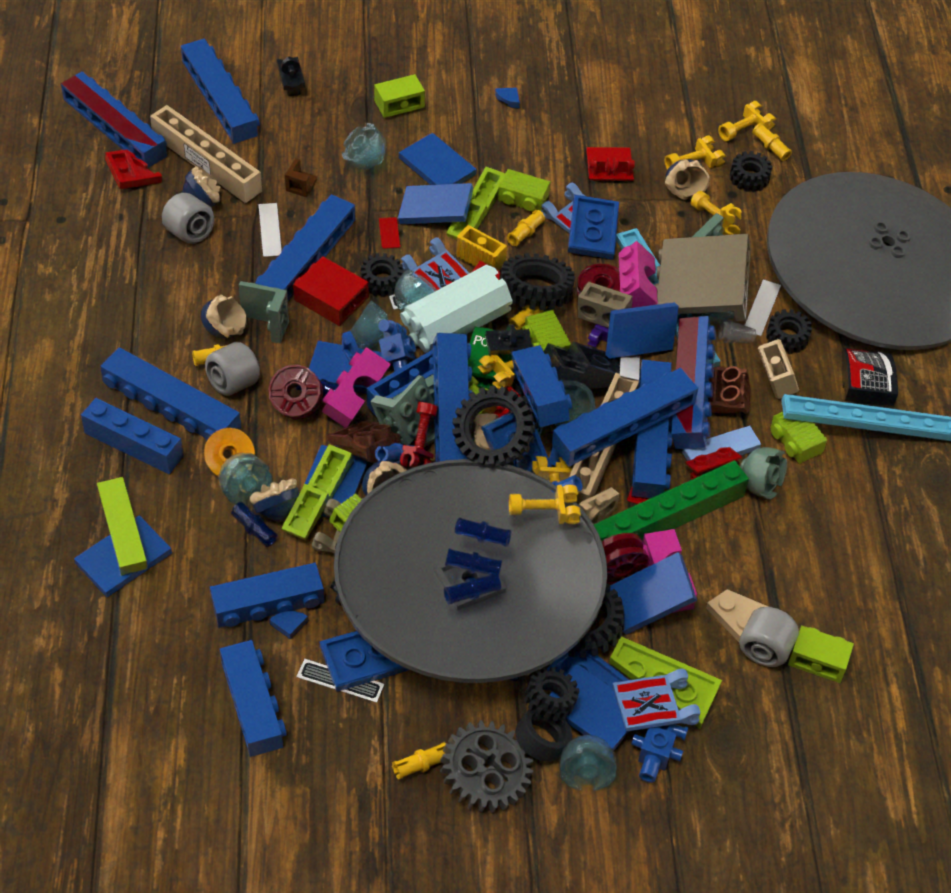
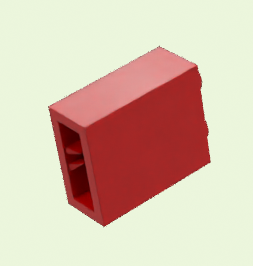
M324 256L316 263H313L309 270L302 277H298L293 284L294 300L338 326H341L369 298L368 281Z

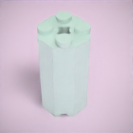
M485 265L406 306L404 312L400 313V317L404 325L408 327L410 332L408 336L413 339L415 346H419L424 353H427L433 349V340L437 333L468 334L474 330L475 326L481 327L511 311L509 305L512 304L513 300L503 278L500 280L496 278L495 275L498 274V271L494 267Z

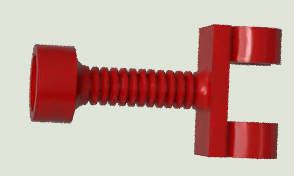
M418 402L416 413L420 415L415 446L403 445L402 450L404 452L400 456L401 465L407 467L410 456L412 457L410 461V467L412 468L420 466L422 461H424V465L432 463L430 458L433 459L434 454L425 451L423 447L425 446L424 442L426 441L430 419L436 417L438 406Z

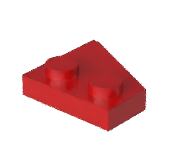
M128 149L105 152V161L119 189L162 183L161 173L156 172L154 174L148 169L146 162L136 158Z

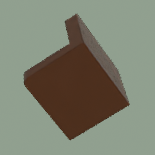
M295 158L285 174L286 191L303 197L308 196L317 181V176L301 171V161L298 158Z

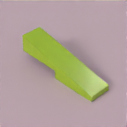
M485 167L473 189L466 222H452L446 233L448 237L457 240V236L467 225L478 229L498 198L499 184L504 178L505 173Z
M330 444L328 445L308 485L304 484L281 528L282 531L304 540L308 538L324 512L327 501L332 499L354 463L352 453Z
M123 477L97 483L121 575L148 569Z

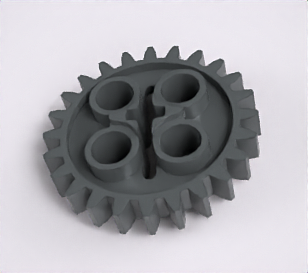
M480 720L475 728L469 722L466 731L459 727L456 735L452 734L448 740L450 744L446 743L443 748L446 754L442 755L440 762L445 765H443L440 772L449 774L445 778L444 784H453L449 793L459 792L461 794L458 799L459 803L468 799L469 809L476 803L479 804L480 812L484 810L486 805L489 806L492 813L495 812L497 805L502 810H505L508 802L515 805L518 797H523L526 792L524 788H528L531 783L528 778L533 774V770L527 767L531 765L533 759L525 758L527 752L520 748L517 740L513 739L514 730L508 734L504 733V724L499 729H495L494 721H491L489 726L485 727L483 721ZM478 744L486 745L489 750H482ZM501 761L508 762L511 768L504 767ZM462 764L470 765L473 771L465 770ZM485 781L493 783L496 789L488 788L485 785Z

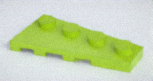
M622 636L609 660L611 665L632 680L667 675L675 670L685 669L688 673L687 686L683 689L672 687L671 689L678 710L689 705H698L700 715L699 722L695 726L701 729L722 683L721 679Z

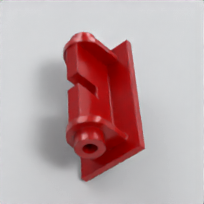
M723 447L707 455H698L694 459L686 461L685 464L693 470L690 473L692 480L734 460L740 466L738 460L742 459V456L731 447Z

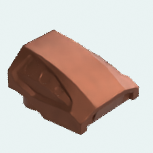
M721 366L713 367L714 377L709 379V382L712 383L713 396L708 398V402L711 403L712 412L748 413L750 410L751 387L747 369H739L736 366L728 368Z
M358 421L349 427L327 434V440L334 446L373 464L379 462L375 457L377 447L401 443L400 434L392 432L390 425L379 424V422Z

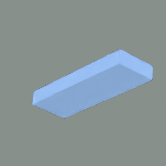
M747 426L706 439V447L682 449V453L687 461L694 459L698 455L716 452L719 448L731 447L740 455H744L760 448L761 443L752 428Z

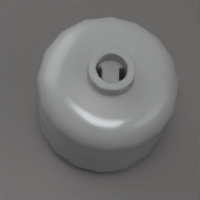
M179 193L170 198L165 204L162 212V223L167 231L182 241L195 244L204 240L211 232L214 225V213L209 205L192 194Z
M231 343L209 354L205 361L207 377L214 389L221 395L231 396L254 385L260 376L257 358L244 343Z
M760 607L752 612L740 636V648L752 661L767 667H778L788 659L799 635L798 625L790 615L782 610L773 607Z

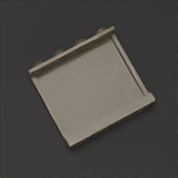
M748 234L664 239L663 249H659V262L661 266H657V279L659 283L655 284L658 304L675 302L679 305L678 314L734 311L736 321H746L751 258Z

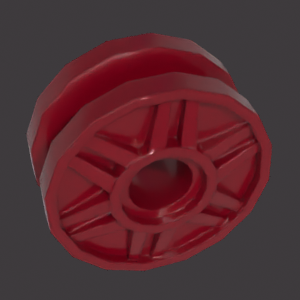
M609 264L587 266L578 277L577 300L588 282L620 292L619 269Z
M298 364L287 365L279 369L271 378L268 387L269 399L273 407L285 417L294 420L306 419L315 414L320 408L324 397L323 385L318 376L309 368ZM294 387H301V395L297 398H292L291 390Z
M622 533L601 541L607 563V584L613 585L648 567L650 559L646 550L643 549V543L638 535Z

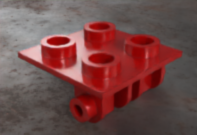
M586 147L589 180L634 181L633 169L635 161L631 158L630 147Z

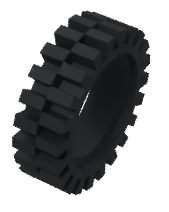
M526 253L524 258L520 254L515 255V259L513 257L508 258V261H505L502 265L500 279L503 278L506 282L513 304L520 302V307L523 308L526 305H530L532 310H535V306H539L540 310H545L546 306H548L550 310H553L555 305L560 308L563 307V303L567 304L571 300L575 273L571 271L572 268L570 266H566L564 261L558 263V258L554 257L552 260H549V255H544L541 258L537 253H534V257ZM538 277L549 280L555 285L536 286L519 280V278Z
M489 386L490 390H485L483 387L479 389L480 393L476 395L474 392L470 393L469 396L471 398L468 401L465 399L461 401L462 408L457 407L455 411L457 418H453L452 422L455 426L452 432L456 438V445L460 448L461 452L467 459L472 461L478 460V464L485 467H498L505 464L514 465L513 461L515 459L520 461L523 458L522 453L524 451L528 453L530 450L529 443H533V432H535L534 417L525 401L512 390L509 392L505 387L497 389L496 386ZM492 406H501L509 409L517 420V429L513 439L504 447L495 450H487L475 444L471 435V427L475 417L482 410Z
M606 583L605 595L601 606L607 615L605 622L597 629L587 632L577 645L568 651L569 657H575L576 651H580V658H586V651H591L592 657L597 656L598 648L605 653L609 650L608 644L614 647L617 644V638H621L622 630H624L625 626L624 607L621 597H618V592L615 589L611 590L609 584Z

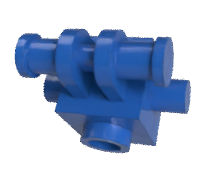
M381 320L378 327L384 333V338L379 340L382 358L391 364L390 366L394 367L395 372L407 365L408 362L416 359L414 354L416 346L413 339L407 335L406 328L392 320Z
M671 724L648 728L645 737L634 735L631 745L641 748L638 762L643 763L639 773V777L643 781L655 782L659 769L666 770L669 758L677 761L681 760L683 750L674 748L673 745L676 737L685 740L689 727Z

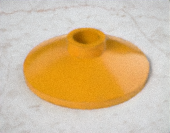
M223 428L214 432L208 438L204 447V459L210 471L218 477L224 479L241 477L253 465L255 458L254 445L251 439L241 430ZM224 450H229L231 452L230 459H226L224 457Z

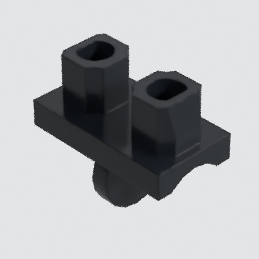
M288 56L284 60L277 59V67L283 90L287 91L288 96L300 95V88H305V81L298 57Z
M509 324L506 330L486 331L485 333L489 356L498 355L502 357L503 354H511L512 356L511 352L533 347L529 329L516 330L514 324Z

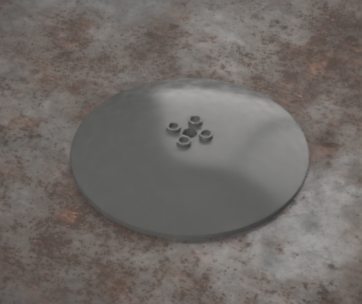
M837 172L814 177L797 185L781 199L769 222L767 249L772 267L779 281L789 295L806 312L840 334L878 347L897 350H919L938 347L951 342V208L909 183L891 177L864 172ZM883 242L889 243L891 246H887Z
M470 459L445 460L414 467L384 481L367 494L351 512L339 535L334 558L335 586L343 610L353 627L374 649L391 661L414 672L441 680L464 683L496 682L535 672L561 658L577 645L586 635L601 609L606 590L607 563L597 530L590 518L576 502H564L565 508L571 505L580 507V522L576 524H568L566 522L559 524L557 510L525 509L521 515H509V494H521V497L525 500H555L556 485L534 473L512 465L505 464L498 467H485L479 465L478 460L472 461ZM465 577L475 578L477 581L474 583H466L463 581V579Z

